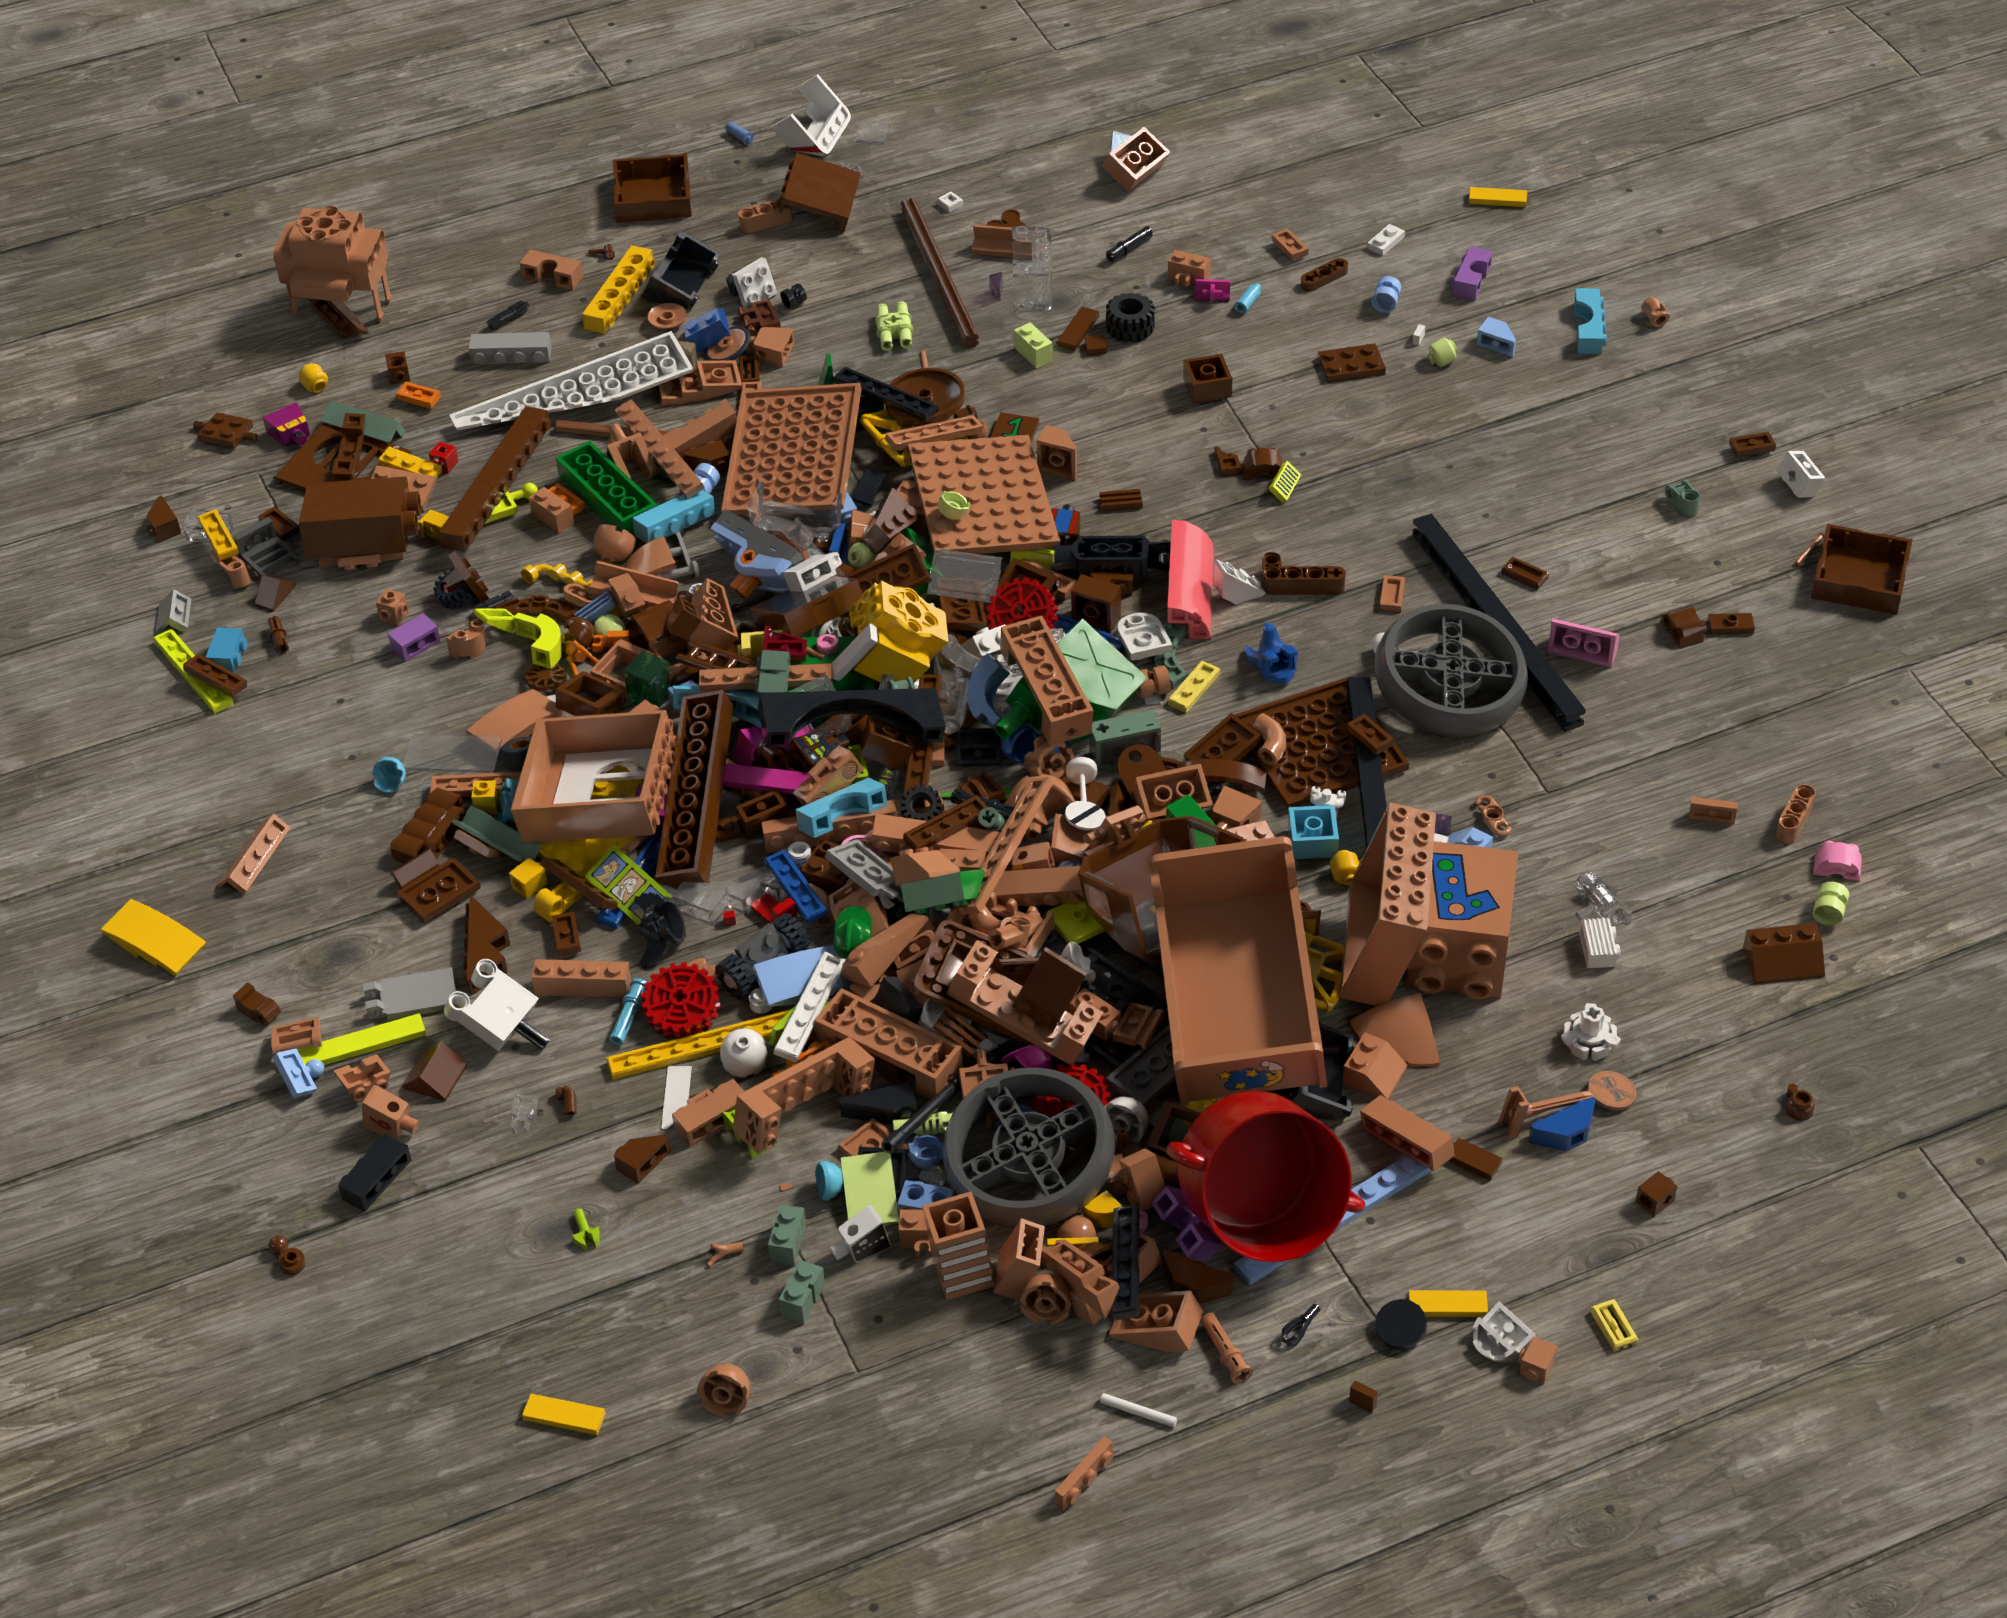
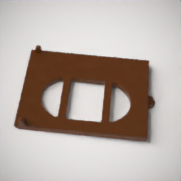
M322 423L277 472L273 479H276L279 485L284 482L306 490L309 483L371 479L373 474L362 478L356 477L377 453L383 454L388 447L411 454V450L364 436L363 446L371 450L359 462L354 476H332V471L326 469V467L338 455L341 441L318 465L314 461V455L323 444L333 440H342L343 431L341 428Z

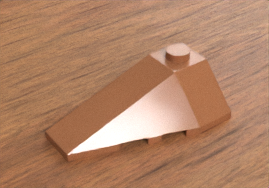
M911 913L857 946L856 949L850 952L849 957L842 964L841 979L872 987L929 920L928 917Z

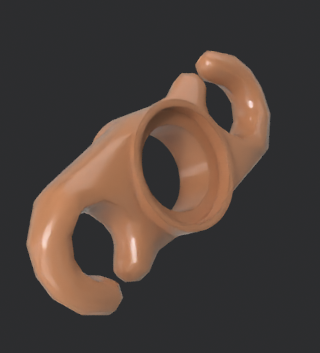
M1488 795L1477 797L1474 803L1479 805L1478 810L1483 815L1482 821L1488 826L1492 834L1498 837L1509 835L1512 828L1508 826V822L1503 817L1504 811L1498 806L1494 798ZM1481 801L1489 803L1487 806L1479 805ZM1490 813H1495L1499 817L1493 819L1489 818L1487 815ZM1499 826L1507 827L1504 831L1497 829Z

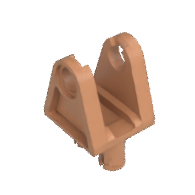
M620 424L612 425L608 429L612 437L608 439L606 456L630 479L631 477L624 464L627 461H635L648 479L657 476L656 465L641 433L626 437Z

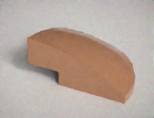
M1420 993L1404 996L1376 1006L1349 1022L1352 1031L1359 1040L1365 1032L1387 1041L1411 1067H1433L1440 1065L1433 1031Z

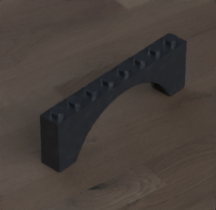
M936 688L760 693L758 704L765 748L788 747L793 737L808 724L821 718L840 714H861L885 719L907 730L920 743L943 742L945 722Z

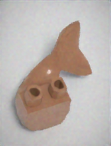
M1040 774V776L1024 777L1014 786L1004 803L1016 806L1030 779L1050 778L1053 785L1025 833L1026 838L1034 841L1040 835L1041 830L1059 809L1076 802L1068 786L1059 778L1051 775Z

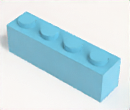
M704 490L689 499L682 494L632 518L634 536L647 544L652 540L663 536L666 538L715 514L714 497Z

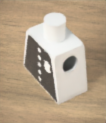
M870 1204L839 1226L838 1231L842 1240L831 1246L830 1250L836 1260L850 1254L854 1262L859 1263L892 1246L883 1221Z

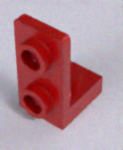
M766 893L751 903V909L770 924L784 913H787V915L791 914L792 918H797L796 904L790 897L779 903L769 893Z

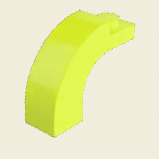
M517 613L514 616L515 634L535 640L531 645L533 664L552 669L562 656L561 632L558 624L543 614L535 618Z

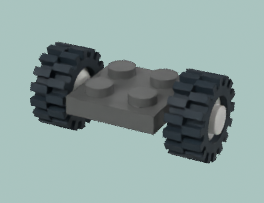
M784 913L734 949L735 955L730 954L715 966V974L718 975L717 979L722 982V987L725 986L728 993L731 992V996L736 997V999H742L754 989L760 988L752 968L753 965L776 957L804 951L810 946V937L806 934V929L801 927V922L798 923L797 918H792L791 914L787 915V913Z

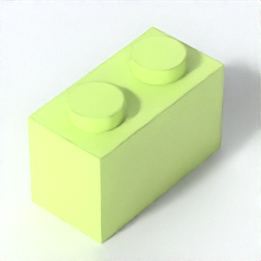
M1031 322L1014 329L1015 349L1036 369L1053 362L1052 342Z

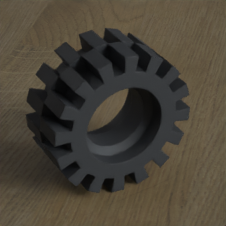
M921 784V787L918 788L917 785H913L914 789L911 790L909 787L907 794L903 793V800L900 802L903 818L928 821L942 814L941 797L937 790L933 791V787L928 786L926 788L925 784ZM919 799H925L930 803V809L926 813L919 814L913 810V804Z

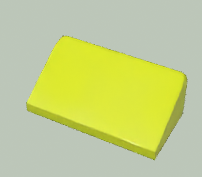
M1054 550L1011 551L1010 564L1014 558L1020 561L1025 558L1051 569L1054 562Z

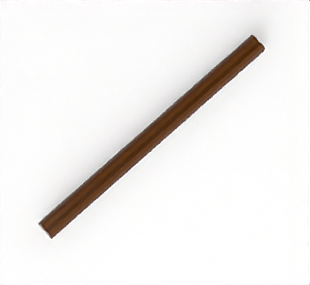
M914 198L904 199L901 202V210L961 341L966 348H969L971 345L976 347L979 344V335L921 210Z

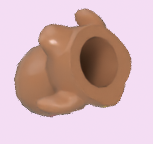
M1648 297L1641 305L1642 313L1650 320V322L1645 323L1646 327H1663L1670 318V315L1666 312L1665 305L1660 303L1655 297Z

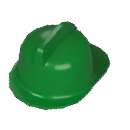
M859 906L848 907L837 918L833 943L837 955L843 959H847L851 951L871 938L872 918L864 908Z

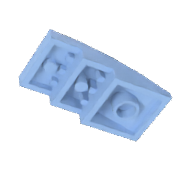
M834 945L799 951L753 965L752 968L767 1007L797 1004L824 952L838 956ZM839 976L830 996H833L836 990L841 988L844 990L849 989L853 982L842 980Z

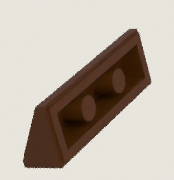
M1039 958L994 959L992 969L1002 975L1030 974Z

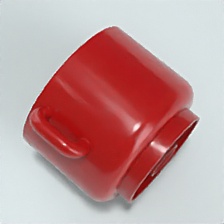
M1245 1091L1226 1096L1207 1107L1194 1120L1182 1143L1171 1142L1167 1146L1168 1155L1178 1163V1179L1181 1192L1194 1216L1233 1251L1253 1260L1284 1262L1304 1256L1319 1247L1333 1234L1346 1211L1360 1213L1365 1209V1201L1351 1191L1352 1175L1349 1159L1337 1136L1325 1124L1287 1098L1274 1093Z

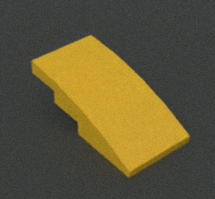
M130 899L100 929V932L134 957L138 958L141 956L155 967L160 965L175 977L206 946L205 940L186 927L133 899Z

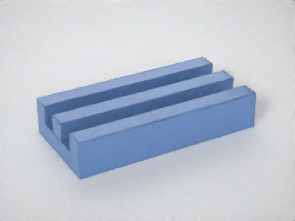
M607 590L574 613L575 617L585 618L592 624L600 616L616 607L614 597Z

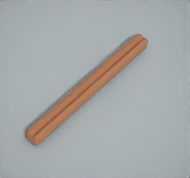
M557 420L555 424L556 432L612 437L608 432L612 425ZM621 426L626 437L633 435L628 427ZM658 430L662 434V436L670 432Z

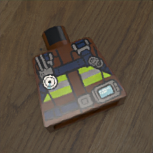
M827 729L818 730L792 739L794 755L807 772L822 757L827 758L838 745L843 748L850 746L845 734L834 738Z

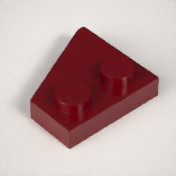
M765 626L762 650L789 652L790 661H806L808 648L806 639L792 636L784 631L780 634L772 631L771 626Z

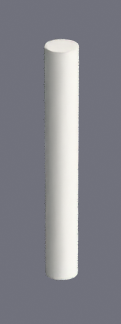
M1105 1393L1101 1396V1404L1173 1428L1177 1423V1418Z

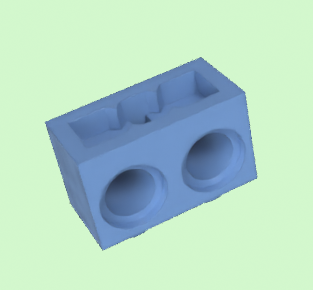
M905 1180L898 1201V1215L900 1217V1210H923L922 1205L953 1197L954 1189L924 1184L920 1181Z

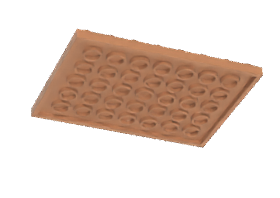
M860 383L742 390L721 512L723 513L727 509L735 515L844 509L861 395Z
M1029 435L918 442L908 445V454L935 557L1046 549L1060 545V539ZM944 491L960 493L967 502H970L969 510L963 518L952 520L940 513L938 501Z

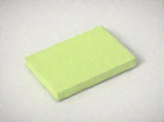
M886 1152L841 1157L848 1220L871 1204L883 1221L884 1226L899 1224L891 1155Z

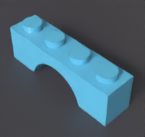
M1576 288L1574 299L1575 316L1583 318L1588 322L1578 326L1577 354H1601L1602 346H1606V323L1602 322L1605 316V310L1603 309L1604 297H1600V289Z
M868 777L796 809L798 829L816 838L832 831V822L840 816L857 812L872 813L887 806L885 785Z

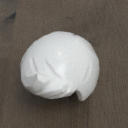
M1069 942L1060 956L1067 957L1069 962L1086 971L1087 974L1084 980L1091 984L1095 980L1096 973L1094 970H1090V959L1083 956L1081 947L1077 943Z

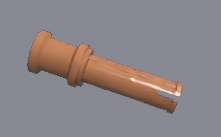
M1214 1313L1204 1315L1200 1322L1221 1354L1220 1362L1229 1370L1231 1374L1230 1379L1235 1384L1245 1382L1252 1376L1253 1370L1244 1362L1242 1358L1243 1353L1240 1349L1233 1346Z

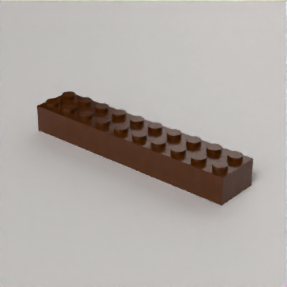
M724 690L684 696L682 699L655 875L659 884L668 893L708 887L734 708Z

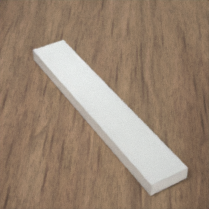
M824 952L773 1054L796 1063L815 1026L814 1020L823 1010L840 976L842 964L846 959Z

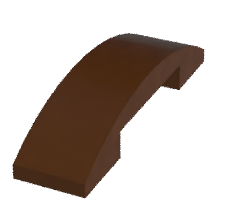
M345 413L342 425L343 436L338 458L334 460L332 476H354L362 452L366 421L365 414Z
M1197 759L1177 764V768L1201 764L1206 781L1242 784V790L1265 791L1267 772L1246 763L1225 759Z

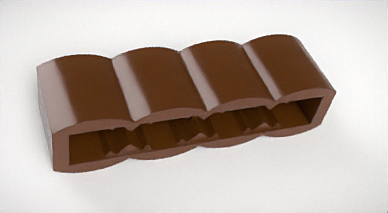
M438 787L429 793L426 797V803L416 809L414 818L403 826L402 833L392 840L390 844L392 858L406 863L422 853L426 839L453 805L463 807L461 795Z

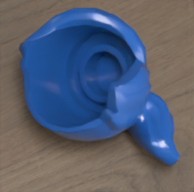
M1023 724L1008 739L1001 738V750L1012 761L1024 762L1025 755L1028 752L1033 753L1035 750L1033 741L1040 737L1041 734H1038L1031 726Z

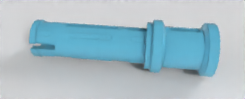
M634 978L630 982L631 988L623 998V1009L609 1037L610 1042L615 1045H623L636 1012L642 1009L643 1000L641 995L642 992H646L644 988L645 980Z

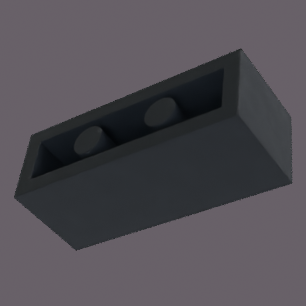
M384 1134L372 1145L366 1155L357 1161L354 1168L341 1178L338 1187L342 1200L365 1212L412 1161L408 1145Z

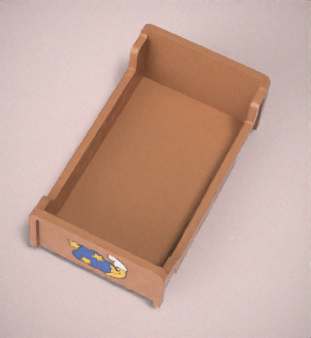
M1281 836L1151 856L1149 858V868L1156 907L1174 1070L1181 1106H1189L1188 1102L1226 1097L1245 1091L1264 1092L1320 1084V1088L1327 1087L1323 1048L1291 839Z

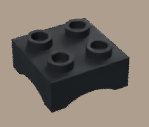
M883 977L879 990L871 1003L915 1023L923 1010L921 1004L897 977Z

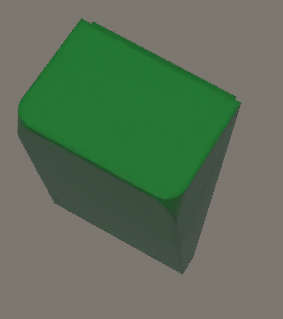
M829 353L826 354L818 385H834L832 360Z

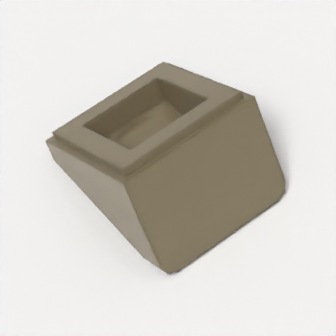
M678 341L690 364L694 366L697 359L695 343Z

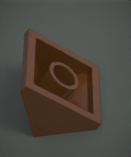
M441 1041L423 1051L403 1083L402 1088L446 1101L468 1066L467 1062Z

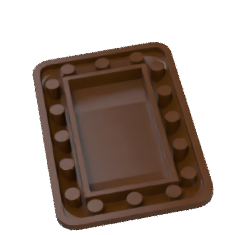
M951 920L941 922L914 979V989L931 1001L945 1008L949 1007L955 1013L1014 1039L1035 1045L946 994L956 972L975 942L978 940L990 948L992 947L988 937ZM1010 946L998 950L995 959L1034 958ZM1030 974L1004 976L1023 986Z

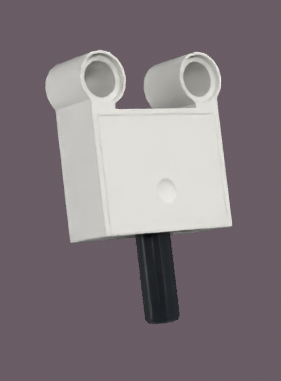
M490 959L480 960L471 976L472 983L476 987L485 988L471 1005L470 999L465 993L456 991L450 995L444 1007V1014L448 1019L459 1022L497 1051L503 1047L515 1031L541 1050L550 1041L546 1035L525 1021L539 998L500 971ZM480 972H485L488 974V976H485ZM453 1004H457L461 1008H456L453 1006Z

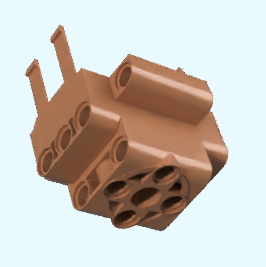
M326 206L322 209L303 208L296 222H288L273 252L279 281L287 286L291 304L290 312L295 315L298 310L295 297L347 302L353 290L372 291L377 319L379 323L381 322L384 312L381 310L377 291L380 278L386 304H389L392 298L385 271L388 253L384 231L365 228L361 212L341 211L336 206Z

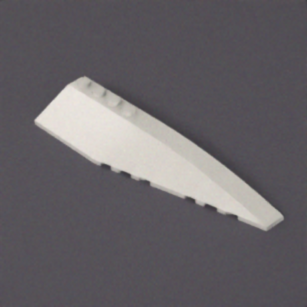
M670 331L450 414V418L456 430L515 420L525 406L548 410V413L620 400L694 372V369L674 334Z

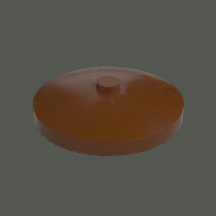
M915 369L898 376L889 385L937 404L939 411L925 422L887 405L885 407L891 417L905 424L928 425L941 422L953 416L962 407L965 400L964 385L956 374L945 369Z

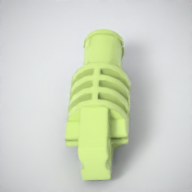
M933 1113L913 1133L919 1136L936 1135L937 1133L944 1134L953 1113ZM908 1119L893 1120L894 1131L899 1129Z

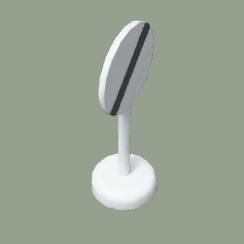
M1086 757L1072 759L1066 766L1067 778L1074 784L1080 785L1081 801L1070 803L1066 807L1065 817L1072 826L1089 831L1098 829L1106 816L1099 806L1086 800L1085 784L1093 781L1097 775V765L1093 760Z

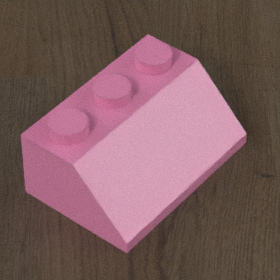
M1552 619L1548 653L1612 667L1618 650L1620 635Z

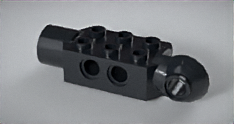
M1144 535L1080 536L1072 545H1055L1054 572L1062 575H1075L1078 579L1081 574L1090 577L1091 572L1133 574V582L1144 580L1148 576V568H1156L1162 571L1170 570L1171 541L1150 542Z

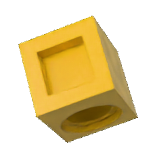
M496 780L473 781V806L489 815H498L499 793Z

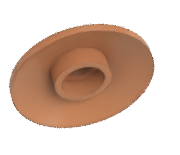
M674 303L659 304L648 313L649 323L658 329L676 328L682 325L687 318L686 310Z

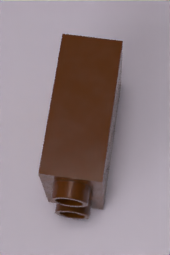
M407 476L307 484L299 519L305 560L406 552L409 536L418 535L417 516H421L419 491L409 492Z

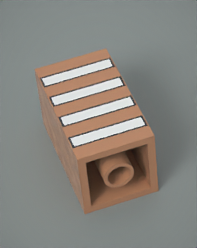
M972 1191L922 1205L932 1260L946 1301L994 1287L986 1231Z

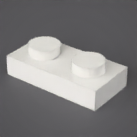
M1389 224L1367 243V249L1383 256L1405 237V231Z

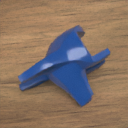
M1265 623L1258 651L1249 646L1244 647L1246 658L1252 665L1258 667L1265 680L1280 685L1289 683L1296 672L1298 651L1292 645H1286L1281 641L1273 624Z

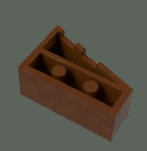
M894 488L880 502L879 508L862 538L876 554L882 551L899 533L902 534L906 528L912 529L921 518L915 508L910 506Z

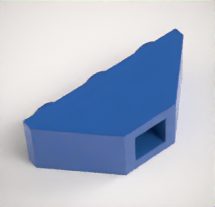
M1590 1097L1586 1100H1580L1567 1109L1558 1110L1545 1119L1535 1121L1530 1127L1529 1141L1531 1144L1568 1151L1587 1142L1595 1099Z

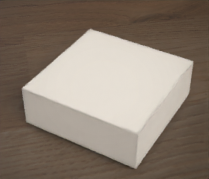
M949 192L937 199V205L950 213L963 206V199L953 192Z

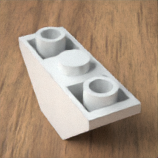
M1219 560L1214 562L1213 585L1222 598L1234 604H1239L1265 594L1261 587L1262 582L1253 575L1251 577L1244 570H1237L1228 562L1223 563Z

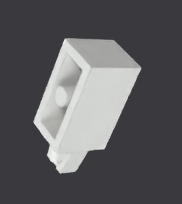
M832 552L826 555H814L787 569L783 574L790 592H804L836 575L835 569L842 564L838 552Z

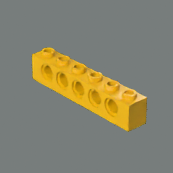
M631 245L583 312L585 330L606 334L609 328L614 325V321L621 315L626 304L630 302L633 294L638 291L641 283L645 281L648 273L655 266V259L651 249Z

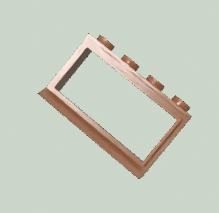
M994 892L985 904L991 913L1003 918L1023 917L1031 911L1038 912L1034 906H1030L1026 913L1018 911L1017 902L1012 898L1008 900L1006 906L998 904L997 896ZM954 907L946 920L962 924L968 914L962 915L958 907ZM1049 911L1026 948L1012 945L1010 947L1035 957L1050 932L1056 929L1054 912Z

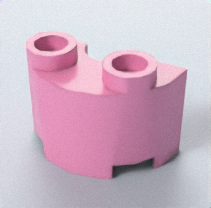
M1824 841L1815 853L1813 875L1830 877V875L1837 873L1841 874L1846 880L1860 881L1862 859L1859 847L1855 844Z

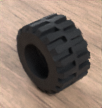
M1122 293L1119 296H1114L1106 304V330L1110 333L1111 337H1116L1117 340H1123V342H1136V340H1144V337L1147 338L1153 333L1155 328V306L1153 301L1148 299L1147 296H1141L1139 293Z

